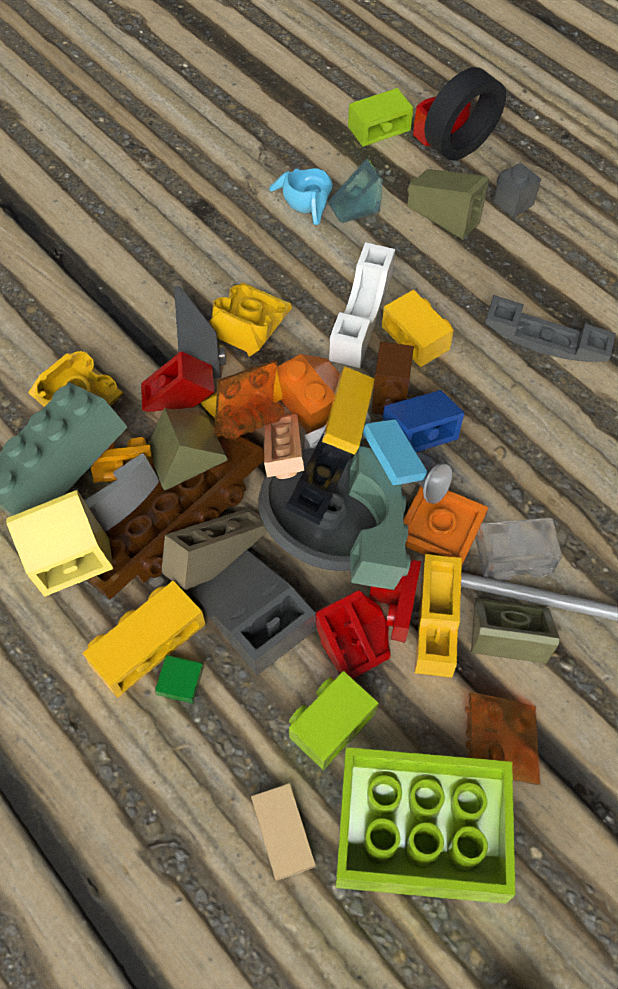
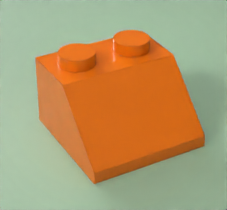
M299 354L277 366L283 397L281 401L292 414H298L301 426L307 433H311L327 424L340 373L326 358Z

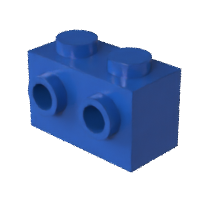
M439 390L386 405L382 421L396 419L415 452H419L457 440L465 412L444 392Z

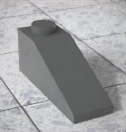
M181 286L174 287L178 353L182 351L212 365L213 379L221 378L220 365H226L224 345L218 346L215 330Z

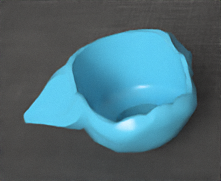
M318 168L295 169L293 172L287 171L283 173L269 187V190L272 192L283 188L284 199L292 209L304 214L311 213L313 224H320L326 201L333 188L331 177L327 172Z

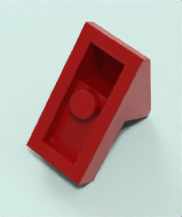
M413 560L410 562L408 574L402 576L394 590L370 587L369 599L375 602L390 604L386 626L393 627L391 640L406 642L421 561Z

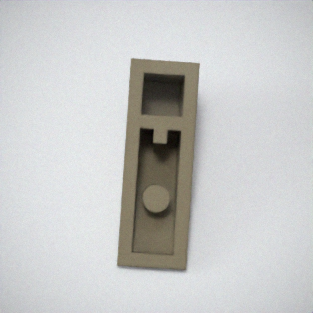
M246 508L166 534L161 573L170 580H174L183 590L214 579L268 532L261 516L250 508Z

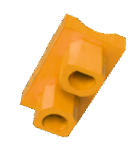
M131 438L125 448L115 449L114 443H112L90 467L94 483L116 481L117 479L113 472L142 453L146 456L155 472L151 447L147 445L145 438Z

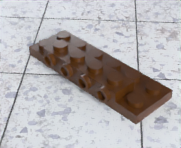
M220 425L215 428L214 432L228 460L165 491L159 480L153 491L134 511L105 532L109 538L114 569L89 578L86 581L110 600L135 577L143 584L150 577H159L162 574L165 535L218 518L227 507L238 505L243 499L244 492L247 490L243 479L264 461L263 448Z

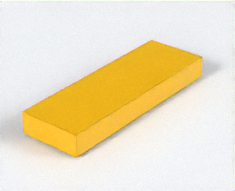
M346 366L343 367L322 442L355 455L360 446L375 378Z

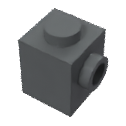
M520 162L514 167L504 170L499 175L493 202L512 218H515L534 205L541 178Z

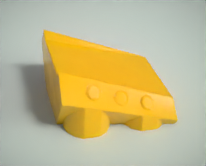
M241 282L239 285H234L230 288L229 297H219L213 301L212 316L208 323L215 330L217 339L246 351L250 357L261 349L290 312L292 306L289 302Z
M82 351L65 354L39 375L28 392L44 407L52 400L54 393L59 388L66 386L68 382L105 399L110 406L124 393L117 387L116 382L110 376L103 375L95 369L93 359L86 352Z

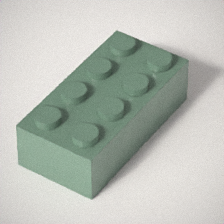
M68 382L66 386L59 388L54 393L52 400L41 411L31 416L28 424L16 436L10 438L5 443L3 450L0 452V509L11 517L63 496L127 428L126 424L105 399Z

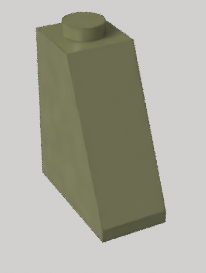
M427 169L410 182L407 190L409 193L407 207L463 240L480 224L489 178L482 175Z

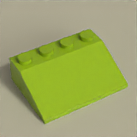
M346 747L335 888L501 904L509 902L515 896L512 762Z

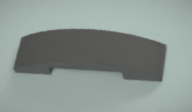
M493 295L485 323L505 338L530 350L562 359L605 362L611 358L616 333L585 324L581 331L524 314L522 313L524 304Z

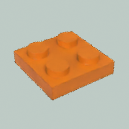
M420 486L403 520L404 524L408 525V537L405 547L423 555L430 554L462 558L463 566L489 507L449 490L439 502L432 504L426 502L423 488Z

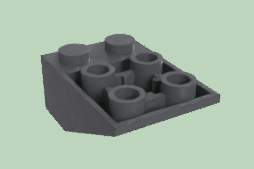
M248 550L214 579L199 584L189 591L191 597L256 676L316 630V613L289 583Z

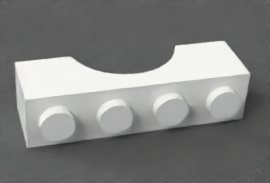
M365 242L357 263L354 283L344 313L339 312L330 335L329 361L357 368L361 367L393 274L395 249Z

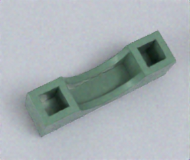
M359 446L348 467V494L359 500L371 511L377 526L360 531L350 551L351 583L394 590L402 576L408 574L410 568V555L406 554L405 549L408 525L404 524L403 521L406 497L402 496V484L392 485L372 448Z

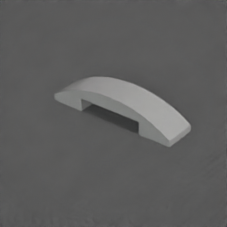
M143 453L113 472L117 479L116 481L85 500V503L104 532L134 511L159 482L157 475Z

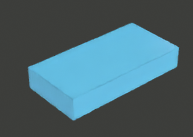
M396 419L367 423L365 425L363 434L393 486L424 480L427 470Z

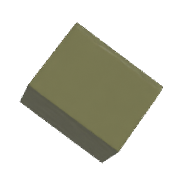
M164 408L148 445L151 447L153 464L161 486L165 491L228 459L208 418Z
M475 598L471 653L545 664L548 662L558 647L560 639L549 608Z

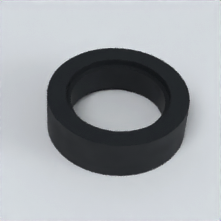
M480 67L468 68L454 76L442 88L429 109L424 127L427 142L449 160H459L474 152L490 136L501 118L506 103L505 87ZM480 95L469 119L457 131L451 134L453 125L461 111L471 100Z

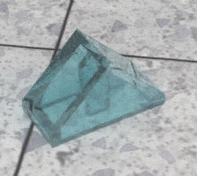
M366 159L328 201L336 217L342 223L380 211L383 180L370 160Z

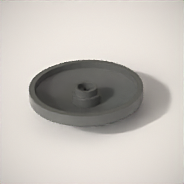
M315 449L302 450L304 469ZM351 456L319 525L285 508L303 471L286 479H279L276 476L267 477V474L264 477L259 491L258 507L266 530L286 552L309 565L327 570L349 571L350 551L360 531L377 526L371 511L359 500L348 494V467L353 459Z

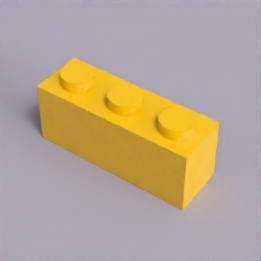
M173 580L166 587L161 586L155 589L148 597V601L137 610H130L125 613L118 621V625L107 634L96 636L82 654L90 667L118 698L162 662L166 655L169 656L206 625L203 613Z

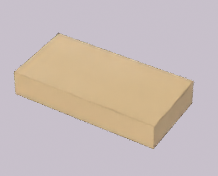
M290 783L251 796L275 881L315 868L316 865Z

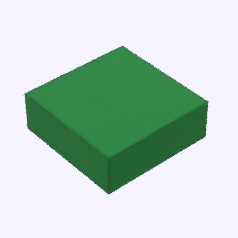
M166 655L155 688L156 695L193 704L204 669L203 663Z

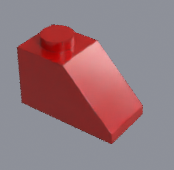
M182 351L141 383L142 410L155 412L163 411L164 408L172 410L194 408L214 393L212 365Z

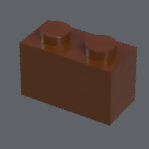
M380 342L371 413L383 416L386 405L407 399L414 346Z

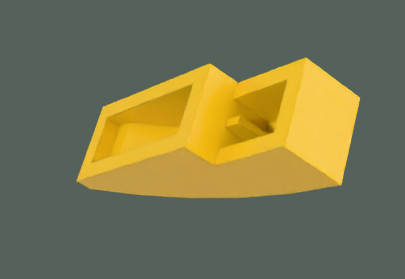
M425 554L418 618L415 674L453 678L457 665L462 558Z

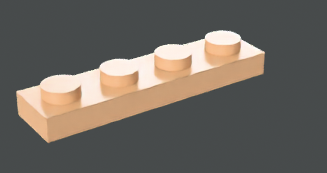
M298 414L265 419L264 464L267 477L276 476L279 479H286L297 475L300 471H304Z

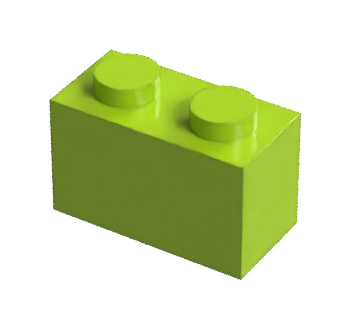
M395 88L350 103L348 127L362 147L411 131L413 107L401 91Z
M344 671L336 679L329 677L317 690L316 695L318 698L309 707L305 704L299 707L289 720L291 724L289 727V738L323 771L376 715L379 703Z

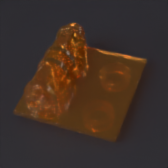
M276 360L218 379L214 434L217 437L223 435L225 438L236 439L240 435L263 428L265 424L268 425L281 420L285 413L284 408L281 404L273 402Z
M470 692L468 705L465 706L468 728L465 730V735L470 737V740L465 742V747L470 749L468 758L512 762L513 781L540 785L536 706Z

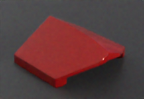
M356 590L315 611L316 626L321 645L339 674L344 671L354 679L390 659L389 626H386L387 621L380 606L365 596L360 590Z

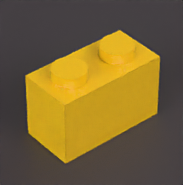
M414 289L385 305L383 308L382 328L398 344L414 346L412 359L419 367L424 366L450 350L454 332L448 320L442 318L432 308L429 301L422 298Z

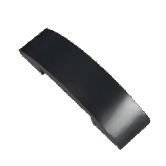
M324 432L285 507L317 525L323 519L333 497L334 490L352 454L322 442Z

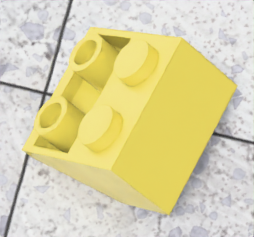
M78 490L6 518L7 526L26 574L44 597L114 569L109 538Z

